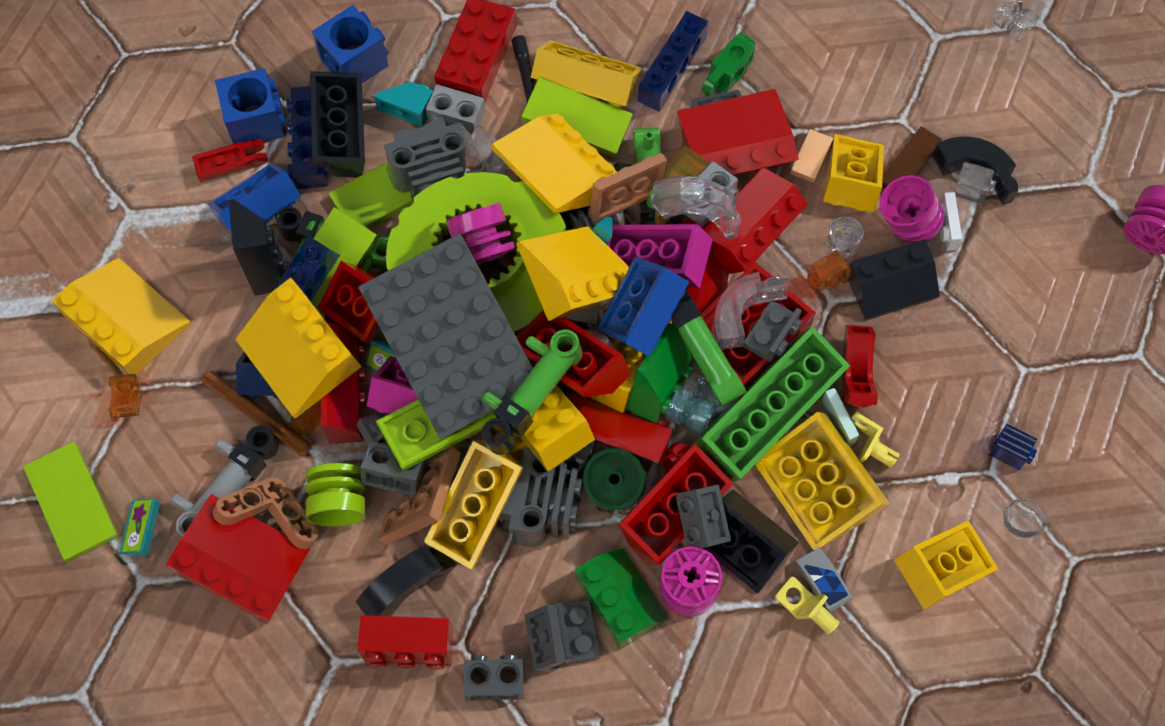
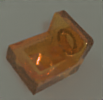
M136 374L110 376L108 382L112 391L109 405L111 419L139 416L142 391Z

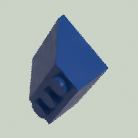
M270 163L207 205L232 236L228 200H236L263 218L265 223H268L275 217L274 214L283 207L294 206L296 200L301 195L287 172L277 165Z
M635 256L596 330L650 357L653 349L658 344L664 328L670 322L672 313L679 300L683 297L689 282L666 267Z

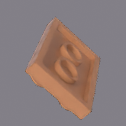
M660 153L653 157H646L633 166L624 167L619 172L608 177H601L594 182L589 213L593 222L601 221L606 217L649 199V191L651 189H657L660 194L667 159L663 154Z

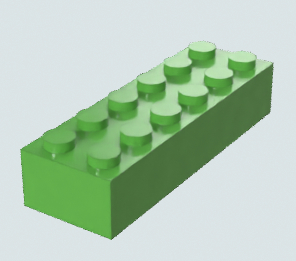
M813 326L806 329L787 346L781 357L777 356L746 388L747 393L735 399L703 431L693 444H696L732 482L740 480L850 365Z

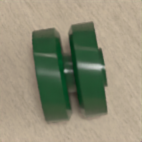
M608 448L596 453L587 462L583 473V486L588 497L597 506L607 510H625L634 506L643 497L647 487V472L642 462L634 454L620 448ZM612 474L620 477V481L616 485H613V481L610 479Z

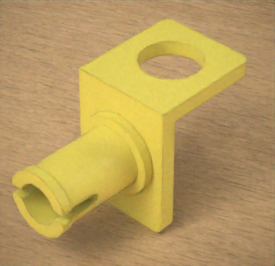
M855 412L850 416L855 428L869 436L858 456L859 461L862 463L869 456H872L889 468H892L897 461L895 458H898L900 453L879 442V436L884 428L860 413ZM858 421L866 424L868 427L861 425Z
M790 577L775 594V599L796 619H812L826 635L831 634L840 623L822 606L828 597L825 594L812 595L795 577ZM792 587L800 592V600L796 604L789 603L786 598L788 589Z

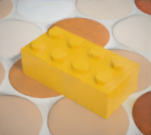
M529 360L533 368L536 364ZM557 385L532 416L533 423L520 437L548 472L595 440L587 420Z

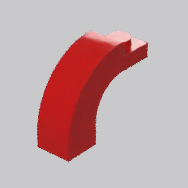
M845 325L843 359L850 367L842 374L843 399L845 404H853L861 408L877 405L878 393L873 380V356L876 334L872 326Z

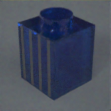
M1006 424L999 433L989 456L1020 470L1025 463L1030 465L1034 459L1037 450L1033 447L1037 438Z

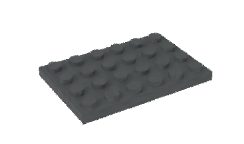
M461 233L359 286L364 299L439 439L494 411L495 409L482 401L484 394L490 392L502 401L505 397L510 399L533 369Z

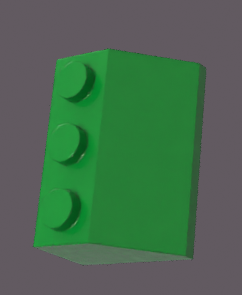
M668 324L650 357L646 356L637 369L626 409L657 423L662 414H668L673 403L672 398L677 399L683 388V381L687 383L694 368L690 367L693 356L673 324Z
M623 548L600 554L575 569L576 581L619 650L668 621V617Z

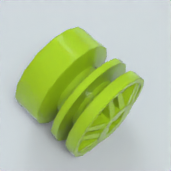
M326 463L313 466L306 471V481L308 482L306 484V492L312 495L306 499V520L309 523L319 526L336 527L354 525L365 519V498L359 495L365 491V485L361 484L360 466L346 463Z

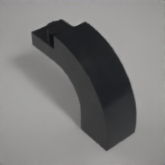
M967 136L954 137L937 143L932 156L943 176L961 170L978 172L989 180L1002 205L1012 203L1018 192L1017 181L1014 177H1011L1016 164L1004 150L989 141Z
M425 545L409 553L380 574L356 600V603L365 615L391 616L409 595L424 584L452 572L456 564L449 556L433 547L427 548Z

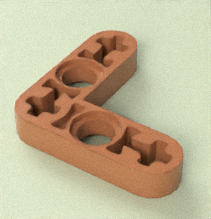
M268 478L218 499L213 509L214 519L222 525H232L265 510H269L291 543L299 549L310 548L318 536V529L315 524H311L306 520L305 510L287 485L278 478ZM247 496L252 497L257 501V505H248L243 498ZM282 509L292 510L295 517H286L282 513Z

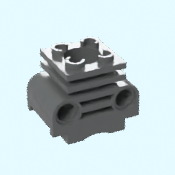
M444 118L436 119L419 128L402 129L393 132L394 142L384 145L387 171L393 187L399 192H410L413 202V198L434 183L449 177L459 179L464 176L466 170V141L459 123L446 126Z
M524 448L522 460H516L523 466V469L500 514L503 519L502 528L513 531L511 544L526 547H537L545 541L549 522L552 526V537L558 538L559 527L562 524L563 539H569L570 531H576L578 507L575 504L580 505L582 496V480L578 479V469H572L570 483H568L566 468L561 467L559 479L556 481L555 467L548 472L529 448Z

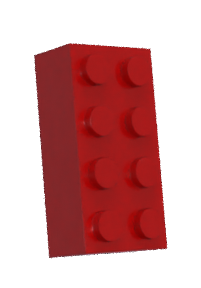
M467 0L434 75L435 85H441L484 98L485 103L517 26L516 9L487 0Z

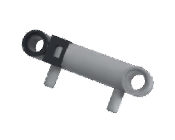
M258 425L251 428L246 435L247 446L239 442L234 447L223 439L216 443V448L226 454L230 461L195 504L180 494H175L172 497L171 502L185 512L176 521V530L181 537H183L210 494L221 498L243 489L251 478L256 480L267 466L264 460H268L276 455L278 442L268 427ZM261 439H268L267 444L264 446H256Z

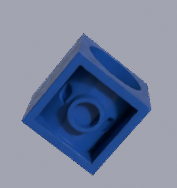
M354 5L312 31L319 59L330 72L362 74V83L388 67V51L384 46L385 37L379 28L374 29L364 11L359 12ZM360 45V47L356 49L344 50L350 46Z
M265 68L215 80L224 123L233 144L257 139L267 142L285 137L283 127H286L287 123L282 112L279 92L274 78H268ZM262 105L254 111L243 112L248 107Z

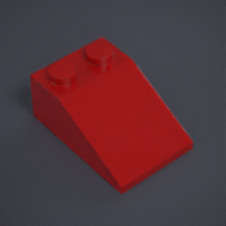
M341 260L317 308L362 341L368 343L378 323L359 286L376 278V276L364 268Z

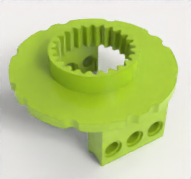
M486 172L466 173L459 179L449 177L421 191L413 198V204L401 211L398 216L399 224L392 228L387 243V270L389 271L443 243V235L450 234L446 220L493 204L501 203L506 218L505 222L496 226L497 232L510 231L511 235L507 237L515 240V243L566 231V225L560 213H554L523 181L513 182L509 179V176ZM518 248L517 257L513 259L514 266H508V274L501 272L500 280L497 281L492 277L488 284L515 336L543 311Z

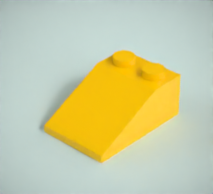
M835 134L825 180L823 202L874 213L882 190L884 145Z
M969 520L913 546L894 560L924 610L999 569Z

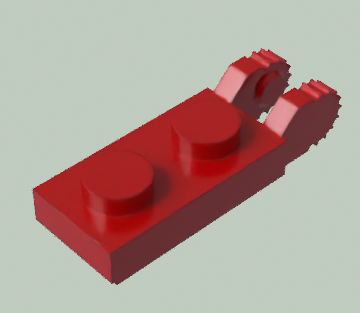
M260 139L244 143L238 142L193 155L192 159L199 181L203 182L250 168L249 166L258 167L268 163L267 161L269 160L266 153L253 154L265 148L264 142Z

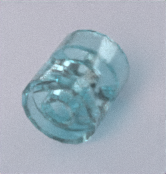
M679 387L670 402L665 419L677 425L685 423L688 430L702 435L712 417L716 402L703 396L697 399L694 392Z

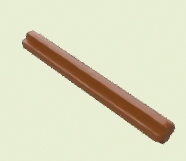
M214 371L205 372L201 379L202 384L256 424L268 427L273 432L275 438L298 455L304 456L309 453L312 447L310 442L245 394H237V388Z

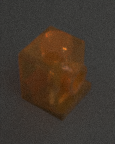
M836 250L810 265L807 279L812 289L821 292L826 288L828 290L835 288L841 281L843 284L848 282L852 270Z

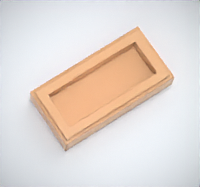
M810 129L798 154L799 160L794 163L790 174L814 183L834 138Z

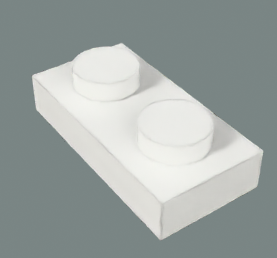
M955 192L944 193L940 201L944 210V223L940 230V238L942 242H945L946 251H956L962 241V233Z

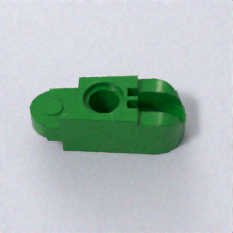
M743 32L738 33L711 62L710 73L701 88V92L707 96L715 95L718 91L720 93L728 92L747 72V68L751 65L754 58L755 41Z

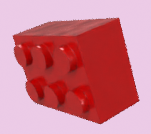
M360 615L357 651L365 662H369L368 666L386 667V663H398L397 667L410 669L415 668V664H427L428 669H444V665H451L454 631L449 618Z

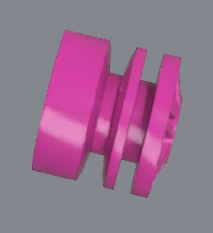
M914 175L902 176L892 181L884 189L880 198V210L894 235L901 241L906 243H913L923 239L928 241L941 230L944 223V210L931 184L924 178Z
M1151 185L1144 188L1134 206L1135 209L1131 212L1129 219L1124 225V234L1131 243L1146 252L1165 254V186Z
M501 203L476 209L446 220L451 238L461 233L477 265L500 258L515 248L513 241L502 245L500 242L501 238L511 235L510 231L497 232L496 226L506 221Z
M692 546L677 549L669 555L662 568L659 586L662 601L668 609L680 616L687 617L702 615L709 610L717 599L721 587L722 572L719 562L708 551ZM690 574L695 575L693 583L687 582Z

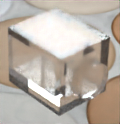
M964 162L953 191L955 196L983 204L986 196H992L996 181L992 180L994 170Z

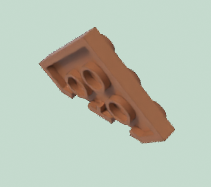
M451 447L431 460L428 464L431 469L424 474L416 497L404 494V497L407 499L398 506L397 510L392 508L386 515L377 540L387 545L440 520L443 515L442 508L450 489V484L459 467L458 461L461 452Z

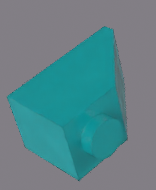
M408 82L378 92L374 98L378 111L422 127L427 120L426 107L433 90L424 84L418 85Z

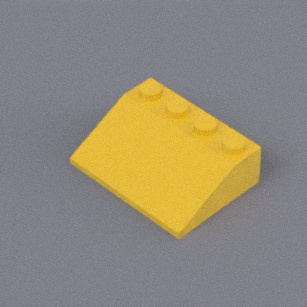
M558 113L539 116L491 145V149L554 213L590 206L593 183L601 177H608L617 173L613 165L607 162L594 147L590 146L581 137V134L574 130Z
M588 226L516 243L548 321L610 304L629 269L628 265Z
M120 258L71 282L51 300L66 319L132 379L191 324L190 320Z
M289 278L266 297L235 339L295 419L362 367L292 278Z
M821 412L815 413L776 442L755 464L813 551L819 547L821 549L890 505L828 415Z

